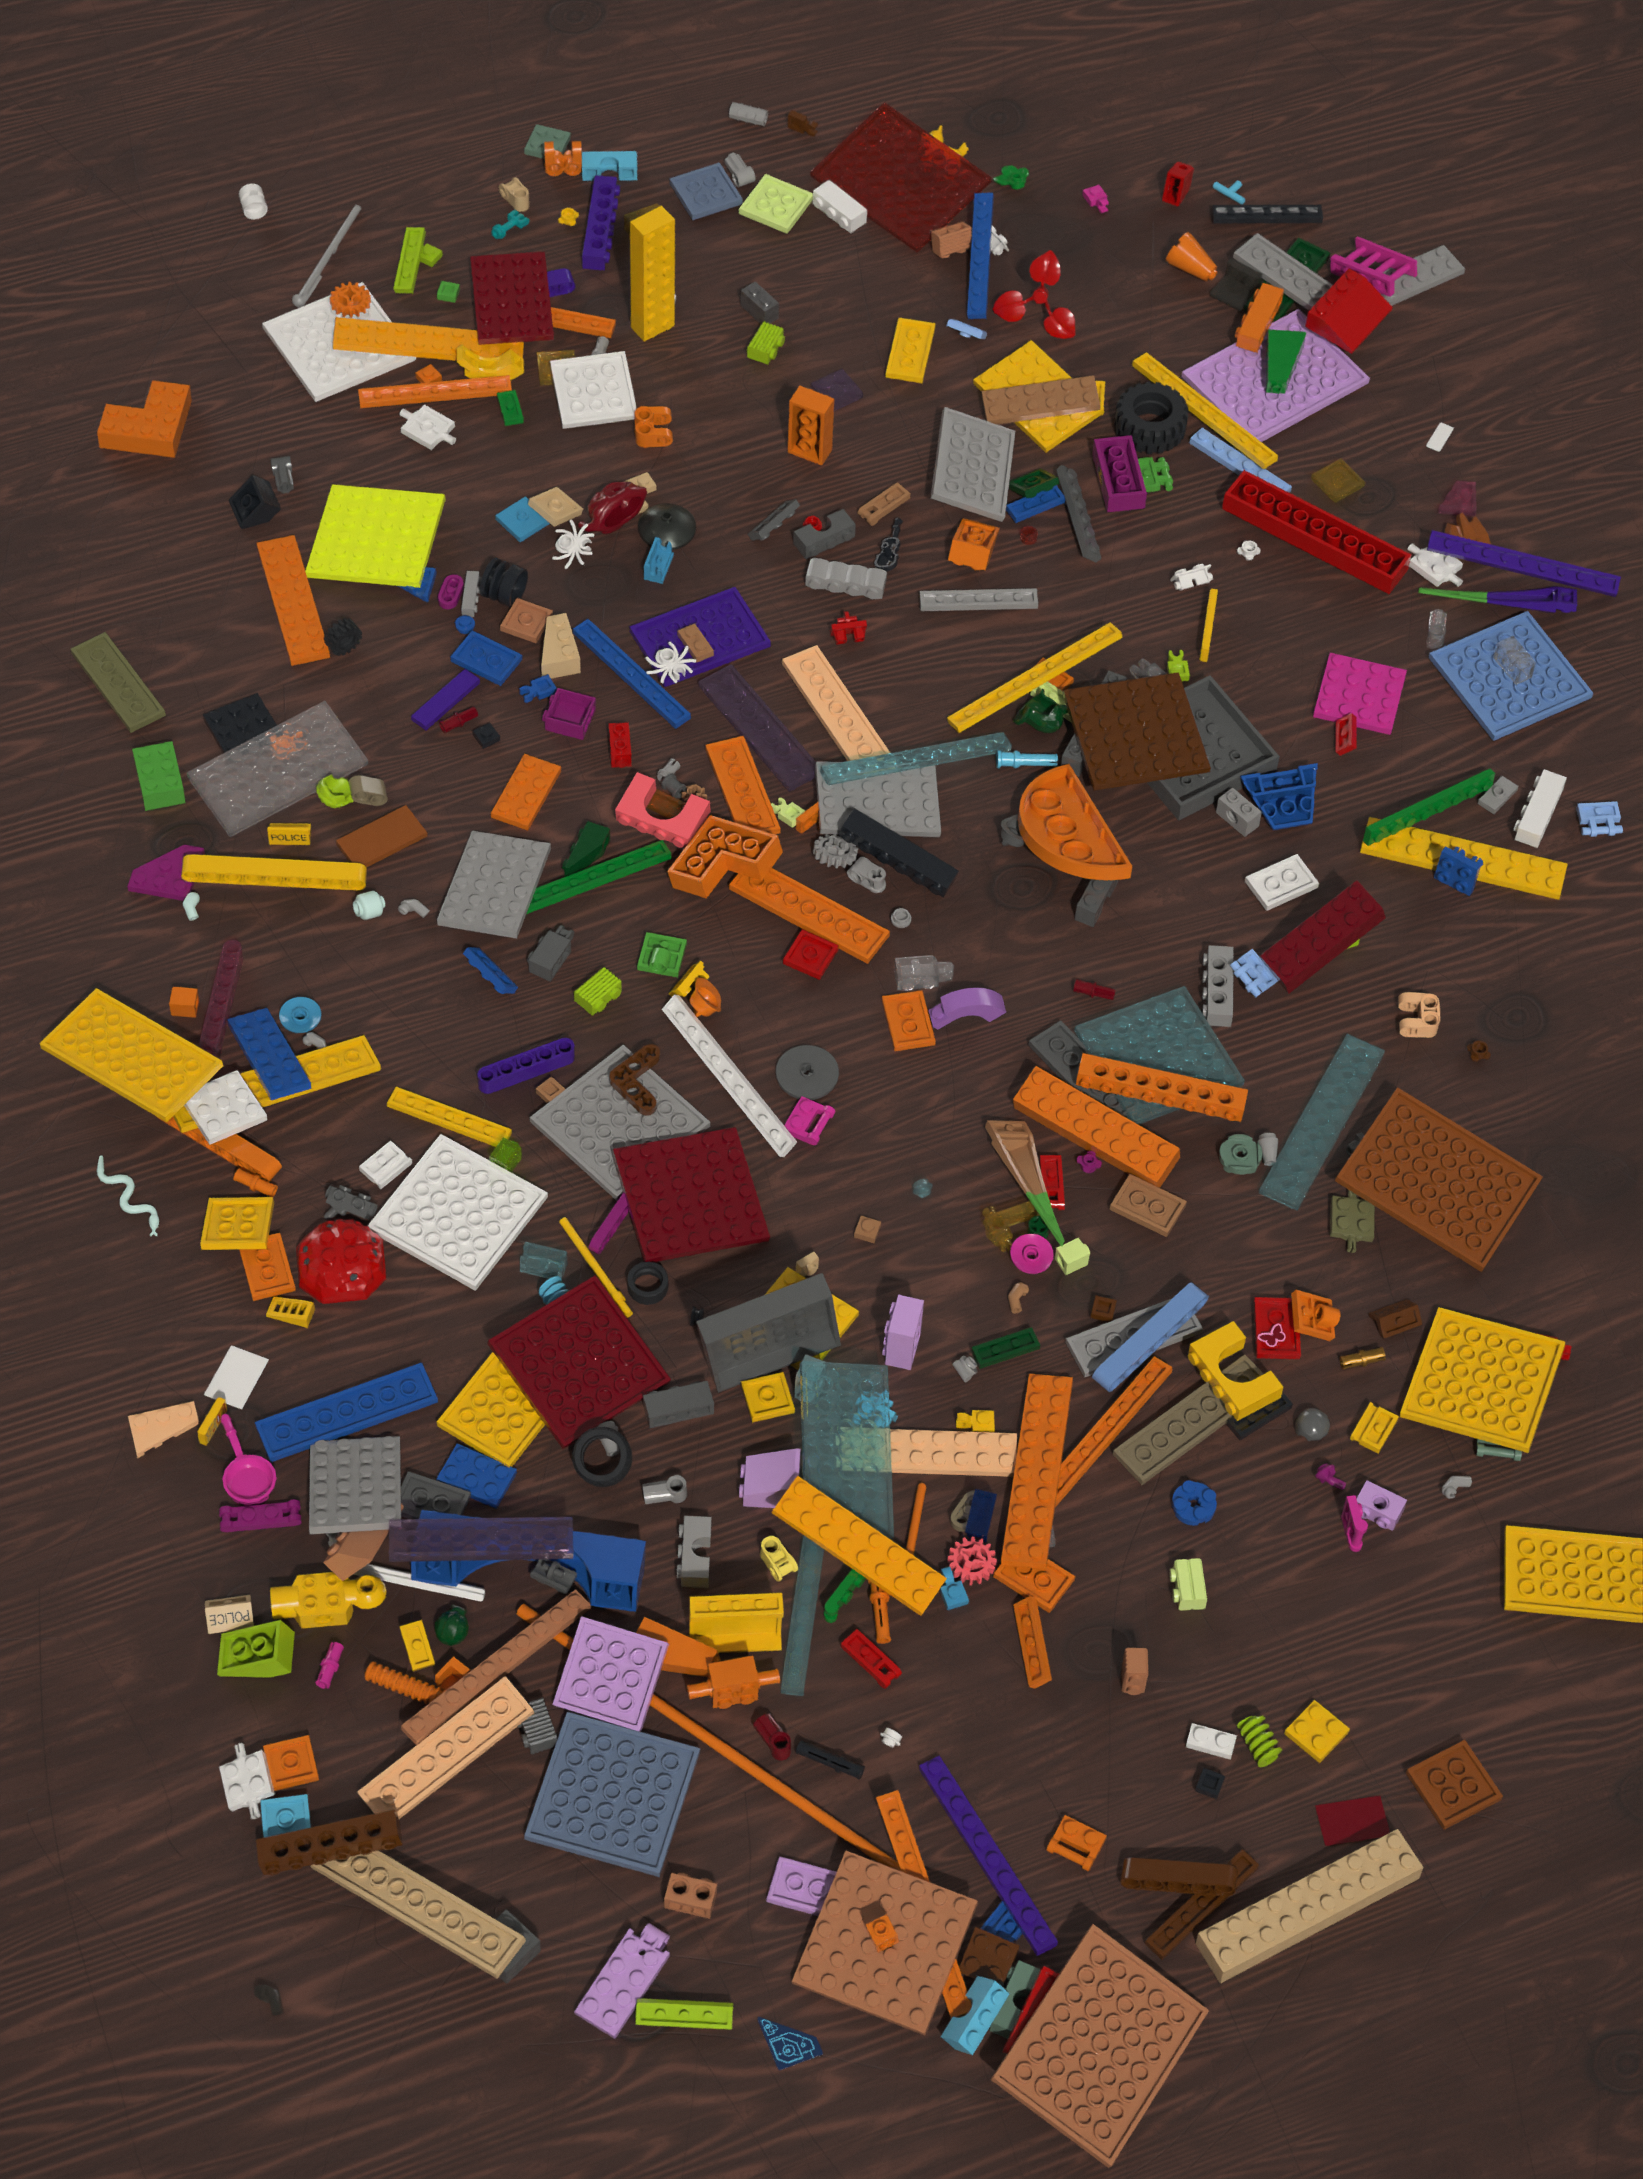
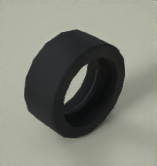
M641 1262L635 1265L629 1271L627 1277L629 1295L634 1301L644 1305L656 1304L662 1301L667 1295L669 1288L667 1272L662 1266L654 1262ZM642 1275H653L660 1279L661 1285L654 1291L645 1292L636 1288L635 1281Z

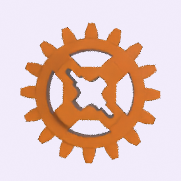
M348 282V285L345 286L344 283H341V288L336 286L335 291H331L330 305L332 310H336L337 315L342 313V317L349 315L352 318L356 314L359 317L360 312L366 313V309L370 308L371 295H369V290H365L364 285L359 287L357 282L355 285Z

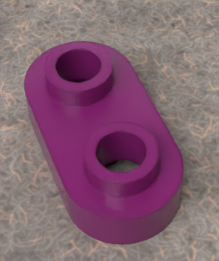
M449 575L445 578L438 594V604L441 608L452 609L456 607L464 589L462 577L459 575Z

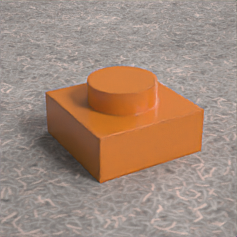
M431 364L415 372L416 378L420 383L442 381V375Z

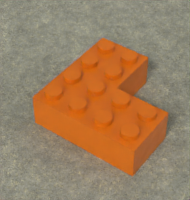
M152 380L144 409L106 404L97 431L99 447L175 458L192 402L190 385Z
M710 815L667 872L673 888L707 898L728 870L762 881L779 859L783 850L778 835Z

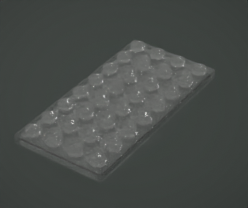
M323 701L187 772V777L226 833L231 837L317 792L316 787L321 779L329 775H333V778L337 779L345 777L368 765V759L327 702Z

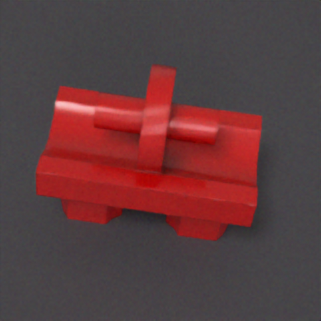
M845 611L842 618H837V624H831L830 636L834 637L836 645L847 643L846 634H853L854 642H863L865 640L867 621H857L856 616H849V612Z

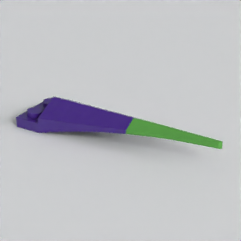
M1564 587L1502 592H1470L1419 588L1418 592L1552 614L1556 613V609L1569 613L1571 611L1576 612L1577 589Z

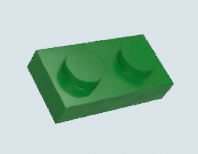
M516 390L497 393V400L505 426L524 423Z

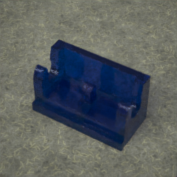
M975 1489L965 1530L968 1537L982 1538L984 1542H987L997 1494Z

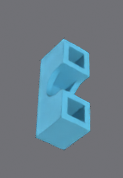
M637 151L582 152V181H594L595 175L601 176L602 172L606 170L616 171L619 175V180H637Z
M977 1976L966 1994V1997L973 2002L971 2010L961 2018L953 2016L942 2033L941 2038L955 2050L973 2055L1008 1998L1009 1993L996 1981Z

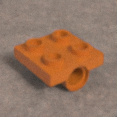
M1299 1290L1292 1292L1294 1332L1327 1341L1333 1340L1335 1338L1334 1327L1339 1323L1341 1313L1338 1308L1332 1307V1300Z

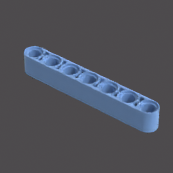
M1192 1282L1186 1285L1095 1370L1092 1378L1108 1392L1113 1391L1205 1305L1209 1296Z

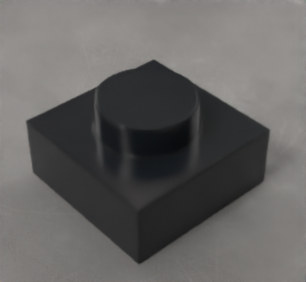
M491 723L473 730V736L482 749L500 741V735Z
M1203 1768L1195 1792L1217 1799L1225 1776Z

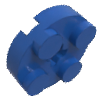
M1190 1480L1185 1481L1173 1494L1171 1505L1175 1516L1181 1522L1192 1526L1210 1521L1217 1507L1216 1493L1202 1483ZM1196 1500L1200 1506L1191 1507V1502L1189 1501Z

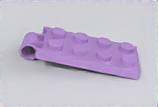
M650 1923L643 1929L640 1937L634 1935V1931L629 1928L574 2011L575 2014L616 2039L635 2010L637 1998H643L669 1958L670 1953L666 1950L662 1952L670 1936ZM641 1951L645 1952L644 1955H640L639 1953Z

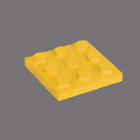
M273 1197L209 1198L200 1243L201 1249H266L274 1207Z

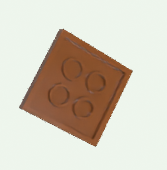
M1466 1740L1416 1764L1406 1771V1775L1443 1830L1501 1801L1503 1795Z

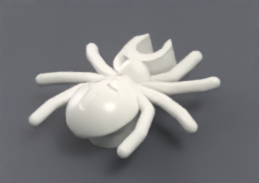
M570 520L574 536L572 532L564 529L555 530L557 533H565L555 544L556 549L565 555L552 557V559L561 560L571 555L565 569H568L575 554L581 565H584V562L579 553L584 555L593 554L591 552L592 549L589 546L585 547V544L592 543L587 537H594V533L581 535L585 528L588 527V524H585L577 535L573 520Z
M669 642L668 644L673 650L669 648L659 650L655 656L657 663L653 662L649 657H645L651 665L661 668L647 671V674H656L664 671L661 683H664L667 673L672 681L677 683V680L680 679L679 672L684 677L686 670L693 673L692 669L684 663L696 662L695 659L681 660L687 653L688 646L685 647L683 653L678 657L679 654L675 645Z

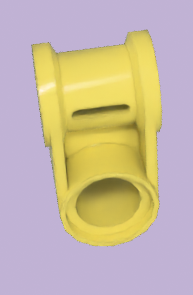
M768 1536L763 1539L760 1557L777 1582L781 1581L782 1577L790 1572L798 1571L796 1561L777 1537ZM774 1548L776 1551L768 1552L766 1549Z

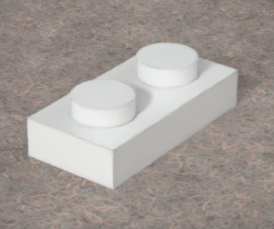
M1192 1723L1186 1747L1231 1760L1237 1735Z

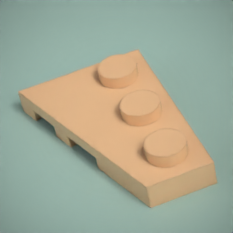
M194 1401L128 1416L137 1458L145 1455L144 1452L149 1449L163 1445L162 1442L173 1436L177 1437L199 1425Z

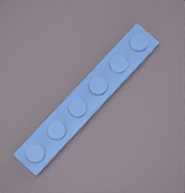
M1201 428L1190 438V444L1240 476L1245 470L1289 493L1291 492V485L1268 470L1261 468L1254 461L1204 428Z

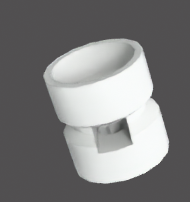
M257 184L243 186L239 191V198L244 215L254 220L263 217L267 213V205L262 188Z

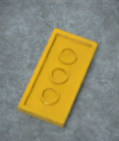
M905 318L898 319L887 365L886 378L923 383L936 323Z

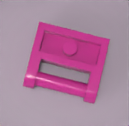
M801 1096L784 1126L793 1137L808 1144L817 1145L822 1130L828 1120L833 1118L836 1111L829 1105L824 1106ZM816 1115H822L813 1131L808 1133L807 1131Z
M1356 1495L1346 1497L1341 1515L1348 1546L1354 1552L1361 1550L1363 1545L1362 1537L1368 1528L1367 1522L1361 1518L1363 1516L1362 1505L1357 1503Z

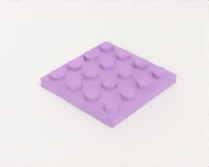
M581 1616L553 1705L641 1732L669 1643Z

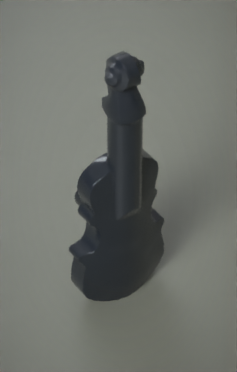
M895 519L891 536L882 541L881 553L876 555L874 562L876 568L888 572L897 566L899 559L897 552L901 545L898 536L901 531L900 525L903 523L902 519Z

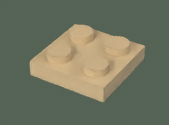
M558 487L530 498L528 502L531 508L554 527L582 515L583 511L582 507Z

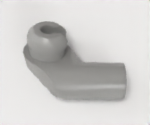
M309 1032L303 1037V1043L307 1046L313 1044L317 1050L327 1047L325 1039L314 1032Z

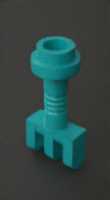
M513 210L508 214V222L503 225L496 224L491 232L494 238L502 239L506 236V231L515 225L522 229L529 224L530 219L524 218L523 214Z

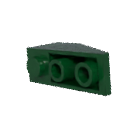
M587 821L585 827L579 831L577 843H573L569 859L566 858L564 860L562 870H564L565 877L584 870L603 856L610 842V828Z

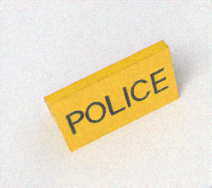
M270 823V827L267 829L269 845H310L311 824Z

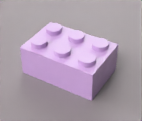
M898 1295L896 1303L892 1302L889 1314L891 1316L889 1321L887 1320L884 1331L882 1355L886 1356V1365L911 1370L921 1335L924 1300Z

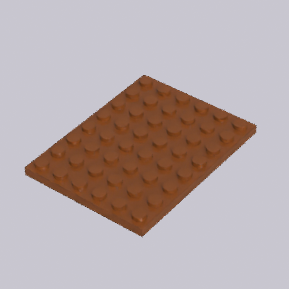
M1397 1087L1337 1175L1335 1182L1482 1272L1543 1176Z

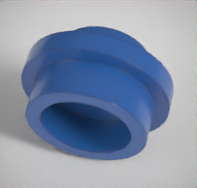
M460 616L455 621V627L461 634H469L475 627V621L470 616Z

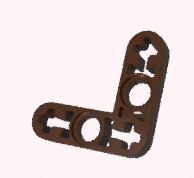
M653 1044L642 1047L615 1067L609 1075L610 1085L640 1114L645 1116L655 1113L657 1102L655 1097L636 1079L655 1066L660 1060V1049ZM632 1063H637L641 1066L638 1070L629 1068ZM623 1076V1080H615V1077L621 1078ZM631 1088H636L639 1092L636 1095H630L627 1091Z

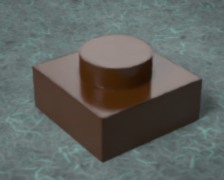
M1095 1296L1090 1318L1111 1322L1117 1300Z

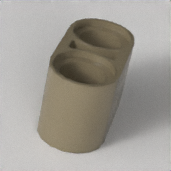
M362 775L354 776L349 780L351 796L354 802L381 806L388 801L383 780Z

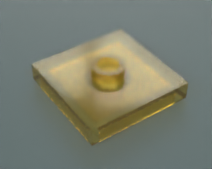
M1342 458L1313 473L1311 479L1335 503L1365 487V481Z

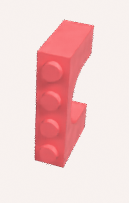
M637 772L615 809L616 821L624 826L634 827L642 833L654 835L659 840L669 841L679 848H685L711 812L710 801L691 794L683 810L676 817L667 820L656 819L646 811V807L656 791L655 779Z

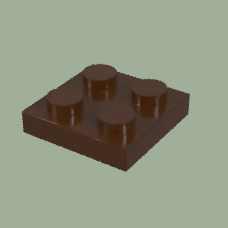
M975 1927L959 1966L960 1972L973 1979L980 1976L994 1980L1001 1987H1004L1020 1945Z

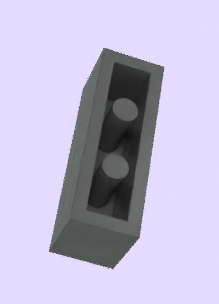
M695 1381L690 1385L674 1386L668 1390L652 1391L643 1395V1408L649 1428H655L714 1414V1401L708 1381Z

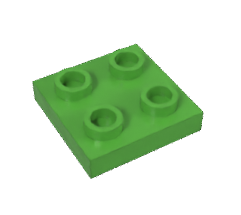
M646 932L637 970L678 978L687 940Z

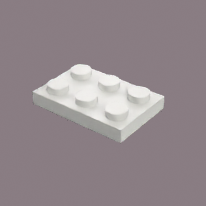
M1298 854L1245 878V883L1266 911L1317 889L1319 886V882Z

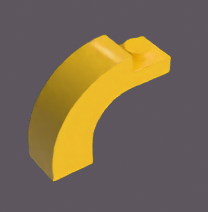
M464 345L457 348V363L465 368V376L470 379L510 375V380L524 373V359L511 349L501 356L484 358L476 355Z

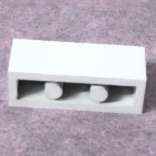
M830 180L813 190L814 206L822 210L829 218L833 219L849 233H852L867 222V209Z

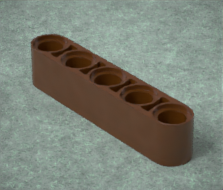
M1127 1858L1123 1860L1120 1883L1123 1887L1134 1890L1231 1896L1236 1891L1238 1870L1234 1866L1227 1864Z

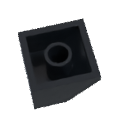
M254 475L228 500L241 529L270 522L281 510L270 482Z

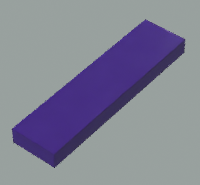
M464 669L411 716V720L424 730H428L480 684V679Z

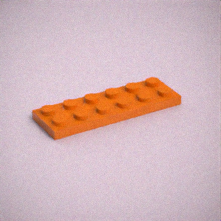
M744 736L706 744V753L733 822L771 834H779V823Z

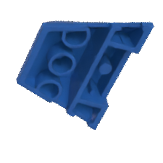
M1318 763L1298 766L1294 770L1264 775L1255 773L1240 776L1272 830L1313 823Z

